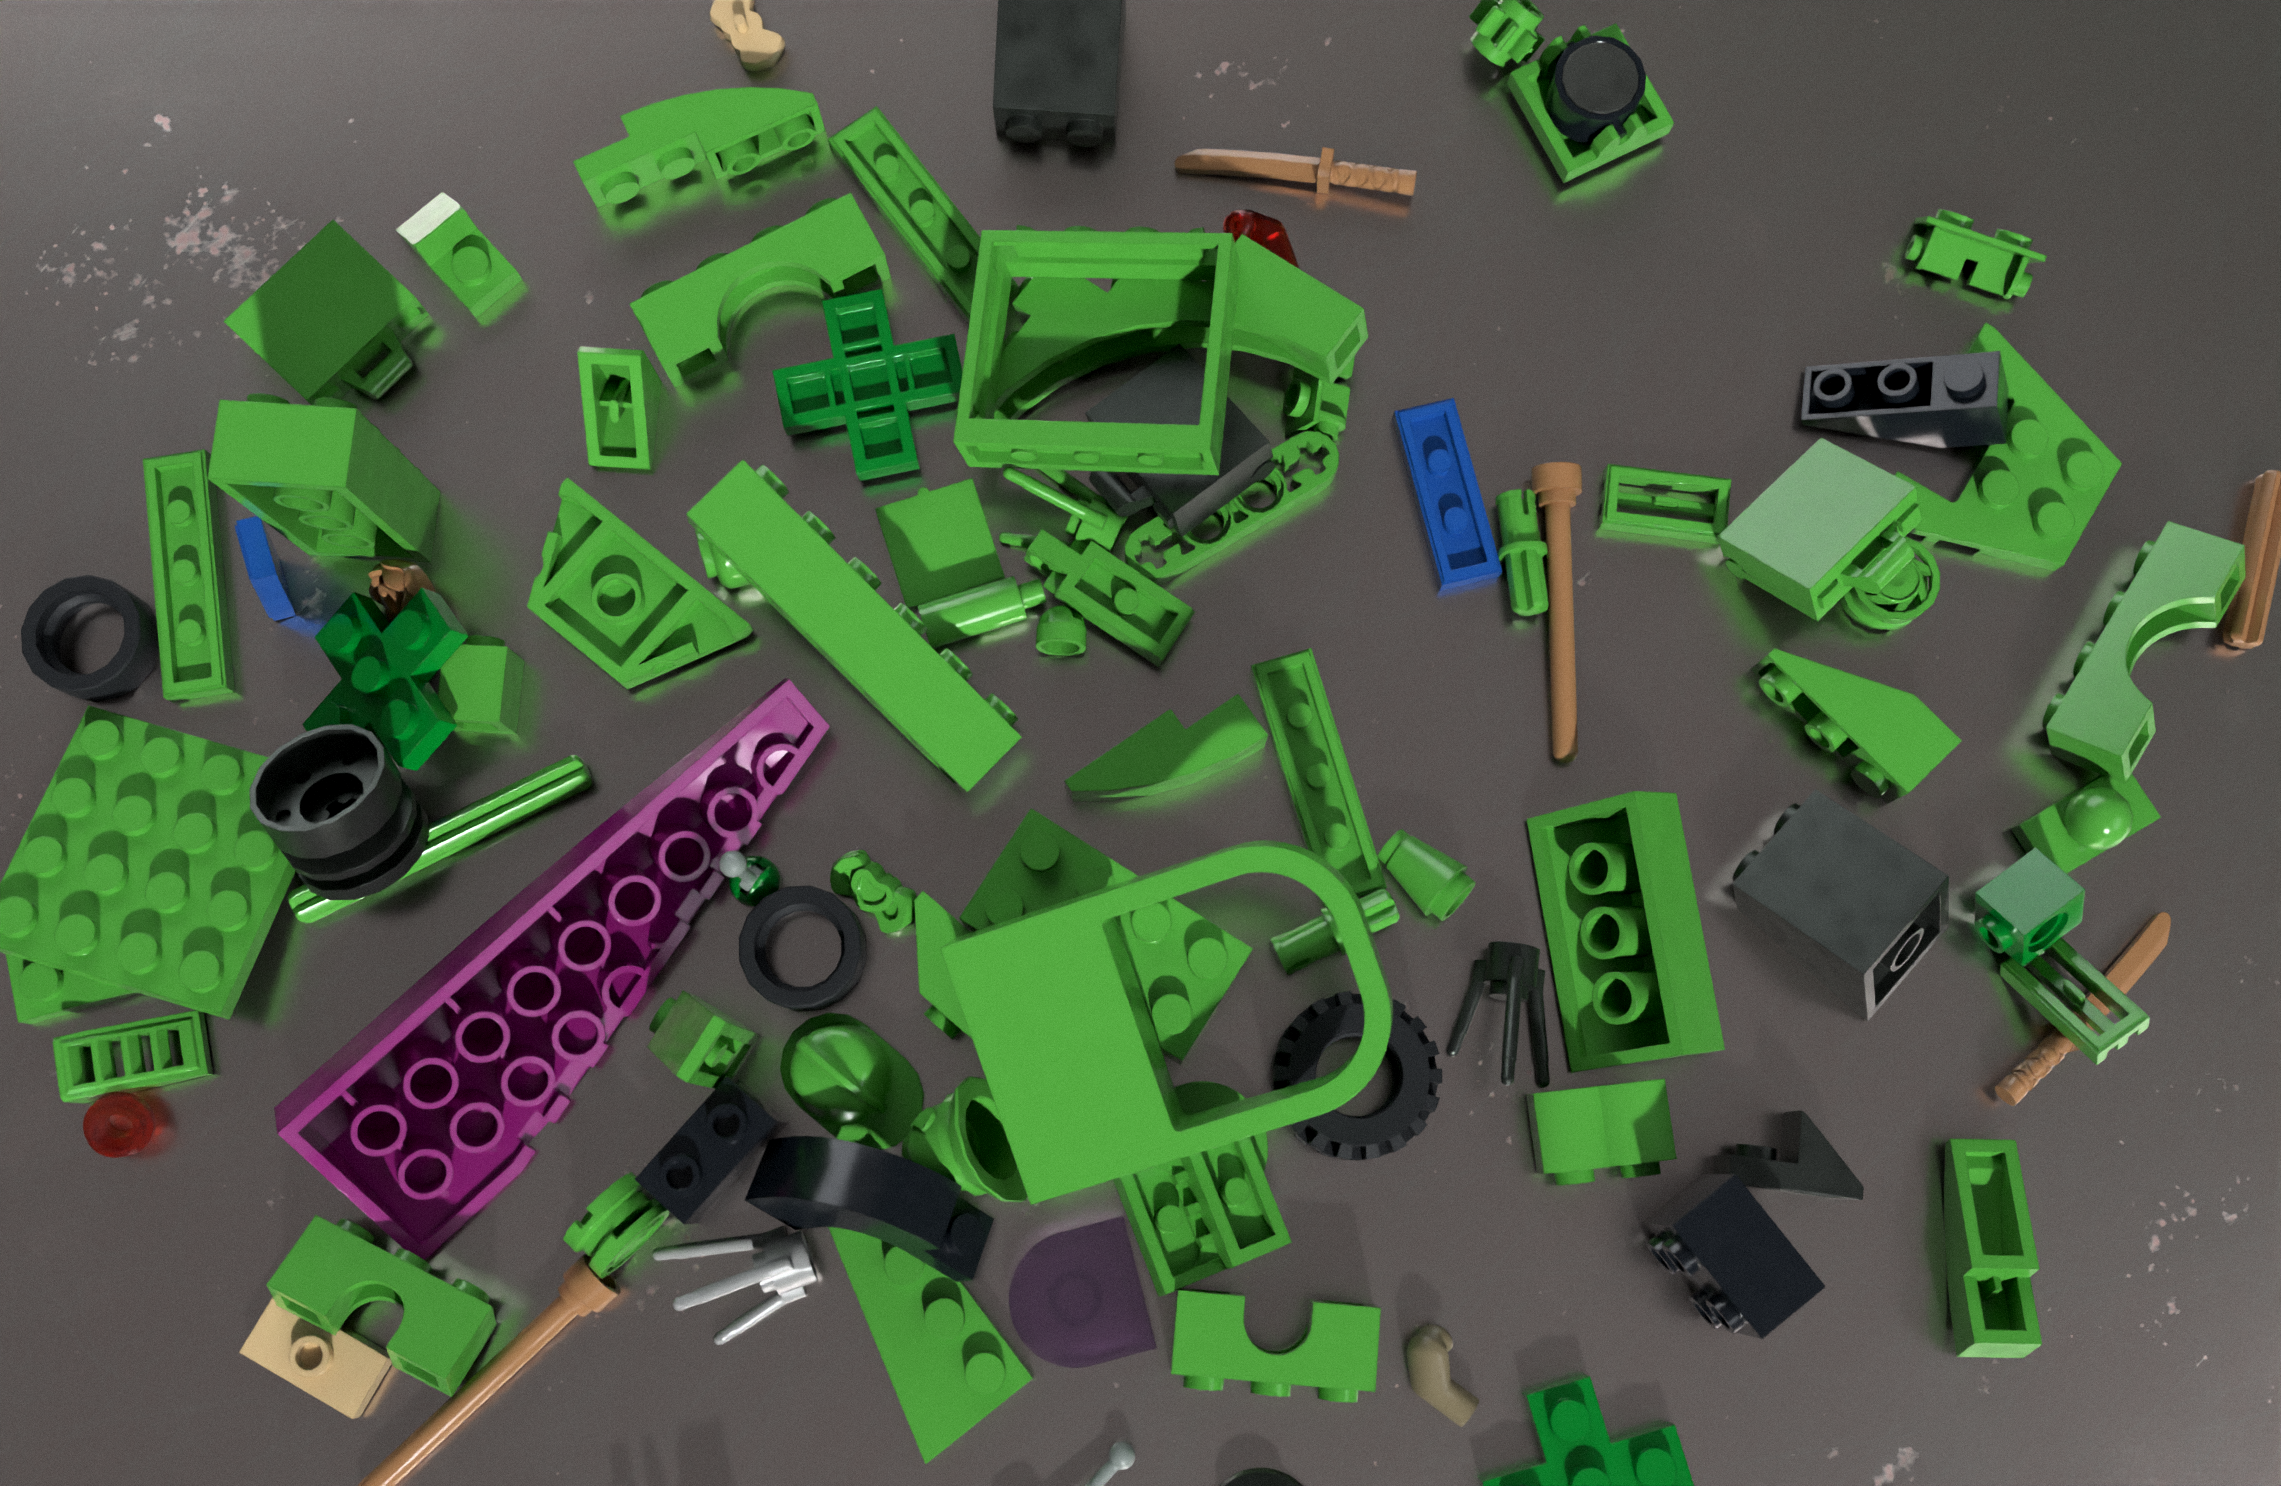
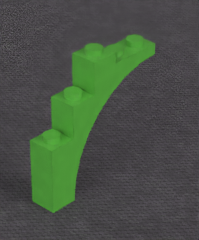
M1242 234L1235 242L1241 265L1232 351L1248 352L1290 364L1332 385L1369 337L1364 308ZM1026 277L1018 289L1016 299L1012 303L1023 326L1019 331H1014L1008 335L1003 343L994 419L1017 420L1023 413L1060 386L1101 366L1149 352L1169 351L1178 344L1184 349L1207 348L1214 280L1113 279L1111 289L1107 293L1085 278Z

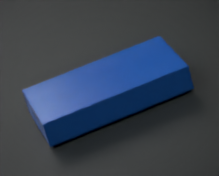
M254 516L237 520L235 530L249 579L268 617L272 618L273 621L296 616L280 558L262 519Z

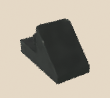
M1802 1110L1788 1111L1783 1114L1779 1161H1776V1148L1736 1143L1735 1155H1714L1712 1174H1736L1747 1187L1840 1200H1863L1864 1186L1809 1116Z

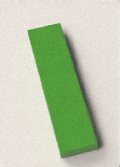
M875 106L828 139L830 149L969 325L981 238L880 109ZM1013 278L1009 302L1017 297L1019 289L1018 284Z
M205 449L143 459L163 698L171 702L235 693L216 485L208 479L211 454Z
M1309 648L1251 665L1250 672L1305 849L1315 853L1335 867L1351 885L1358 898H1363L1380 889L1386 890V882L1312 649Z

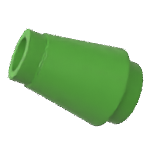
M1403 829L1397 831L1378 854V859L1386 865V868L1424 915L1427 916L1433 913L1441 921L1446 920L1458 909L1476 884L1466 874L1468 868L1466 865L1418 838L1410 836Z

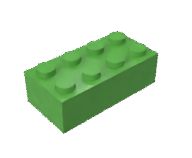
M263 393L249 394L246 401L219 400L208 479L308 555L382 560L402 559L431 563L441 491L421 473L419 468L415 467L401 453L399 448L395 447L380 432L378 427L374 426L358 410L355 404L336 398H318L315 400L314 405L290 404L284 398Z
M1031 808L959 919L966 928L974 932L1138 877V875ZM1169 898L1116 916L1115 920L1161 1051L1165 1056L1181 1065L1247 961L1253 948L1176 899Z

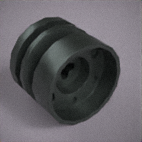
M352 724L326 725L296 736L277 748L259 767L250 787L251 811L310 892L328 900H356L384 890L405 876L422 856L430 835L427 814L415 799L412 790L401 778V773L384 746L371 731Z

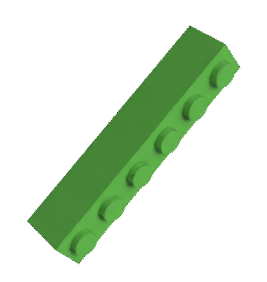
M742 459L686 513L688 523L961 793L968 792L1022 738L1012 727L1018 721L1017 716L993 693L984 700L967 683L973 676L971 670L948 648H945L938 654L921 637L928 630L924 623L901 602L893 609L875 591L882 584L877 576L857 557H853L847 563L830 546L836 537L816 515L808 510L801 517L783 500L789 493V490L771 470L762 464L754 471Z

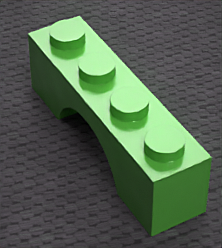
M850 192L839 199L827 198L817 202L808 209L805 216L785 226L774 225L761 230L753 237L751 243L729 254L717 253L707 257L697 266L695 271L675 281L665 280L653 284L642 293L641 298L629 304L674 387H677L729 360L728 340L733 321L742 307L761 292L779 286L794 285L816 290L829 299L863 293L890 279L891 275L885 253Z
M2171 521L2166 523L2156 542L2151 540L2145 542L2134 564L2133 574L2135 577L2126 593L2117 591L2107 606L2103 624L2106 627L2096 644L2087 642L2081 649L2074 665L2073 676L2075 679L2065 695L2056 694L2047 707L2043 718V728L2047 730L2052 756L2126 784L2156 732L2153 703L2132 682L2130 678L2132 669L2140 655L2151 644L2166 635L2185 629L2217 627L2246 577L2245 545Z

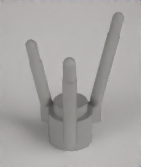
M784 1226L761 1234L658 1247L652 1252V1257L657 1261L763 1248L762 1252L752 1255L754 1268L698 1288L693 1292L675 1298L673 1301L674 1309L682 1311L756 1283H760L764 1293L777 1290L776 1293L718 1331L713 1337L717 1345H722L739 1333L741 1334L783 1305L807 1296L804 1286L818 1281L814 1261L802 1230L787 1235Z

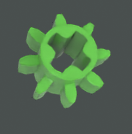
M1481 0L1469 15V18L1478 25L1475 33L1470 38L1472 44L1482 55L1498 66L1505 67L1511 58L1517 63L1521 60L1527 63L1545 41V38L1536 31L1539 23L1544 19V15L1530 0Z

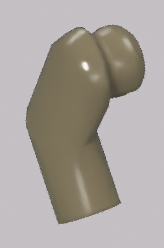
M1427 1324L1420 1328L1416 1336L1411 1338L1406 1351L1411 1387L1419 1397L1462 1427L1476 1410L1479 1399L1451 1379L1448 1352L1453 1347V1341L1449 1332L1440 1325Z

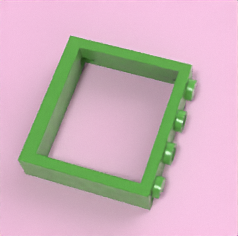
M1017 225L1016 230H982L953 443L969 467L988 468L1012 467L1017 469L1219 475L1241 265L1233 234L1205 233L1204 227L1195 228L1189 232H1159L1153 228L1142 226L1129 228L1126 232L1096 231L1086 226H1071L1064 231H1036L1023 225ZM1012 277L1214 280L1199 425L994 419Z

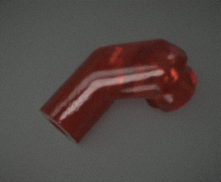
M1248 209L1233 210L1226 216L1223 222V233H1232L1235 242L1243 234L1300 269L1286 228L1279 220Z

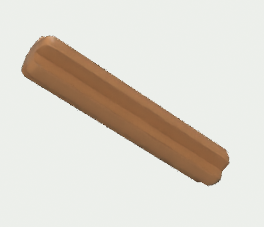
M2266 470L2264 474L2256 478L2242 544L2245 545L2246 577L2228 607L2222 635L2224 642L2242 649H2253L2255 646H2260L2264 640L2281 559V472L2278 470Z

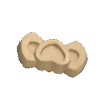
M715 0L710 10V20L722 29L726 40L732 42L735 53L740 57L742 67L748 71L756 72L774 67L783 55L785 40L778 33L765 29L761 16L754 12L755 0Z

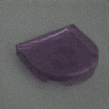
M1124 1216L1051 1235L1033 1246L1019 1262L1009 1289L1010 1315L1015 1330L1023 1343L1041 1359L1057 1366L1083 1368L1157 1348Z

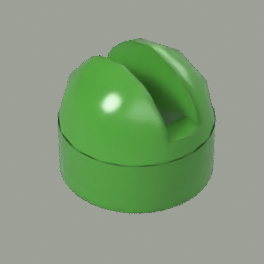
M1055 605L1049 608L1040 616L1036 628V649L1042 653L1055 656H1072L1083 653L1086 650L1087 636L1084 618L1078 612L1066 606Z

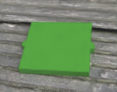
M972 478L932 491L922 487L918 490L916 496L875 508L905 605L910 610L917 609V605L1005 579Z

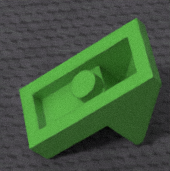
M441 192L396 229L404 241L475 318L480 316L523 280L517 270L476 227L463 207L444 192Z

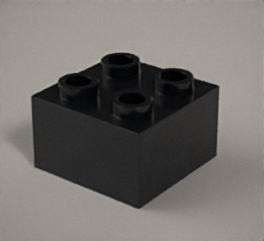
M1701 1174L1642 1222L1643 1226L1653 1237L1646 1243L1652 1255L1671 1275L1680 1271L1695 1290V1293L1689 1297L1690 1302L1701 1317L1715 1330L1723 1326L1732 1334L1739 1333L1763 1339L1826 1287L1736 1174Z

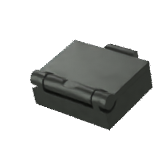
M1178 344L1085 413L1088 422L1199 425L1205 371ZM1227 396L1219 475L1125 472L1139 488L1133 493L1114 472L1091 471L1089 482L1119 516H1130L1143 508L1153 505L1155 512L1170 529L1173 527L1183 537L1256 481L1268 477L1274 470L1275 463L1271 460L1274 457L1268 439Z

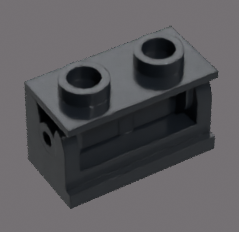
M727 1076L639 1173L635 1180L682 1224L700 1223L766 1149L769 1140L774 1139L788 1122L742 1080L738 1079L735 1083Z

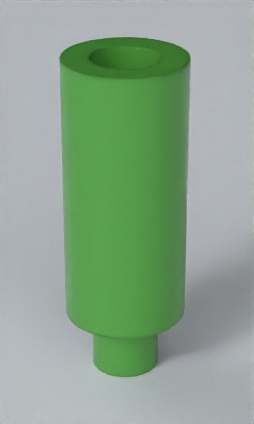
M1014 576L917 606L922 622L928 629L926 635L932 648H936L1026 620L1025 609L1047 603L1040 579L1017 585Z

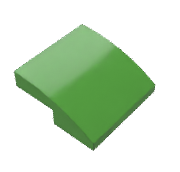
M1250 1137L1113 1179L1158 1296L1167 1295L1218 1272L1236 1267L1292 1243Z

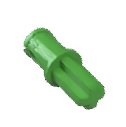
M1521 489L1503 492L1495 498L1502 537V547L1497 551L1499 561L1506 564L1511 609L1519 616H1532L1545 612L1549 606L1542 557L1548 553L1547 544L1540 540L1535 492L1526 489L1523 492L1524 498L1522 499Z
M1385 889L1377 890L1359 899L1372 934L1396 923L1400 918L1399 911L1391 894ZM1327 907L1320 909L1322 915L1293 930L1270 938L1287 976L1340 951L1342 956L1347 954L1335 920Z

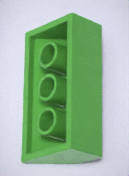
M1633 791L1527 818L1571 1073L1725 1050L1677 794Z

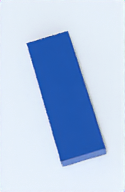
M1454 398L1394 411L1392 421L1439 591L1499 577L1502 573L1501 564Z

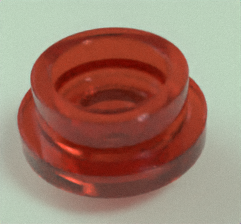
M127 1092L109 1093L98 1098L90 1106L83 1120L84 1135L91 1148L97 1153L111 1158L126 1157L141 1151L149 1143L156 1126L155 1115L149 1104L139 1096ZM121 1115L132 1122V1128L126 1130L116 1128L112 1125L110 1116Z

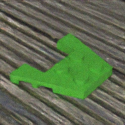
M1985 323L1976 332L1964 354L2000 351L2009 388L2006 444L1985 445L1952 502L1897 471L1894 475L1916 486L1922 521L1909 533L1925 536L1923 541L1936 543L1939 540L1976 548V553L2055 571L2067 561L2122 463L1993 326Z

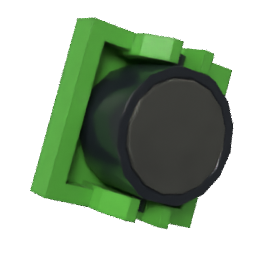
M1617 23L1593 34L1585 25L1577 28L1572 38L1566 43L1562 36L1555 38L1542 52L1540 59L1510 72L1507 81L1509 89L1563 183L1669 134L1674 124L1672 117L1646 75L1641 59L1629 46Z

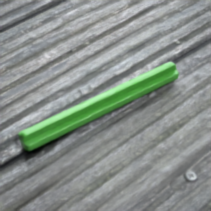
M570 755L430 823V835L422 856L406 875L399 880L589 788L592 785V779L586 764L577 755ZM305 884L292 890L288 895L293 913L300 922L305 923L315 922L362 899L328 900L310 892Z

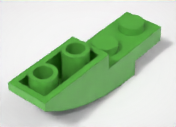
M763 87L715 89L652 103L621 115V120L629 137L573 162L583 184L598 208L607 203L618 204L628 201L641 188L664 178L676 179L689 173L696 164L708 160L716 179L728 174H744L755 168L760 160L782 150L793 151L805 147L812 142L816 135L826 130L813 93Z

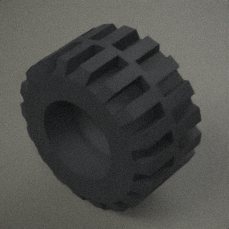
M1352 991L1336 993L1334 996L1326 999L1322 998L1311 1004L1293 1020L1279 1039L1276 1053L1272 1058L1270 1069L1273 1070L1272 1083L1270 1084L1271 1091L1316 1079L1318 1061L1329 1045L1347 1037L1362 1038L1364 1006L1361 994H1352ZM1392 1000L1393 1022L1385 1056L1391 1066L1393 1080L1388 1099L1380 1108L1367 1115L1349 1116L1332 1110L1322 1115L1290 1124V1128L1295 1133L1294 1136L1304 1145L1308 1144L1316 1149L1318 1153L1328 1157L1344 1160H1367L1379 1158L1407 1146L1406 1143L1414 1136H1419L1428 1125L1425 1121L1430 1113L1436 1111L1440 1099L1436 1097L1437 1085L1442 1084V1069H1437L1435 1056L1439 1054L1435 1040L1429 1042L1423 1031L1427 1026L1418 1016L1412 1018L1404 1011L1406 1006L1399 1001Z

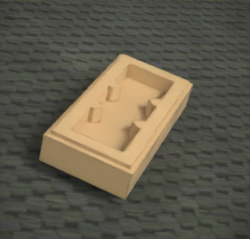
M273 1297L239 1352L351 1419L361 1417L392 1364L386 1350L342 1325L334 1336L277 1306Z

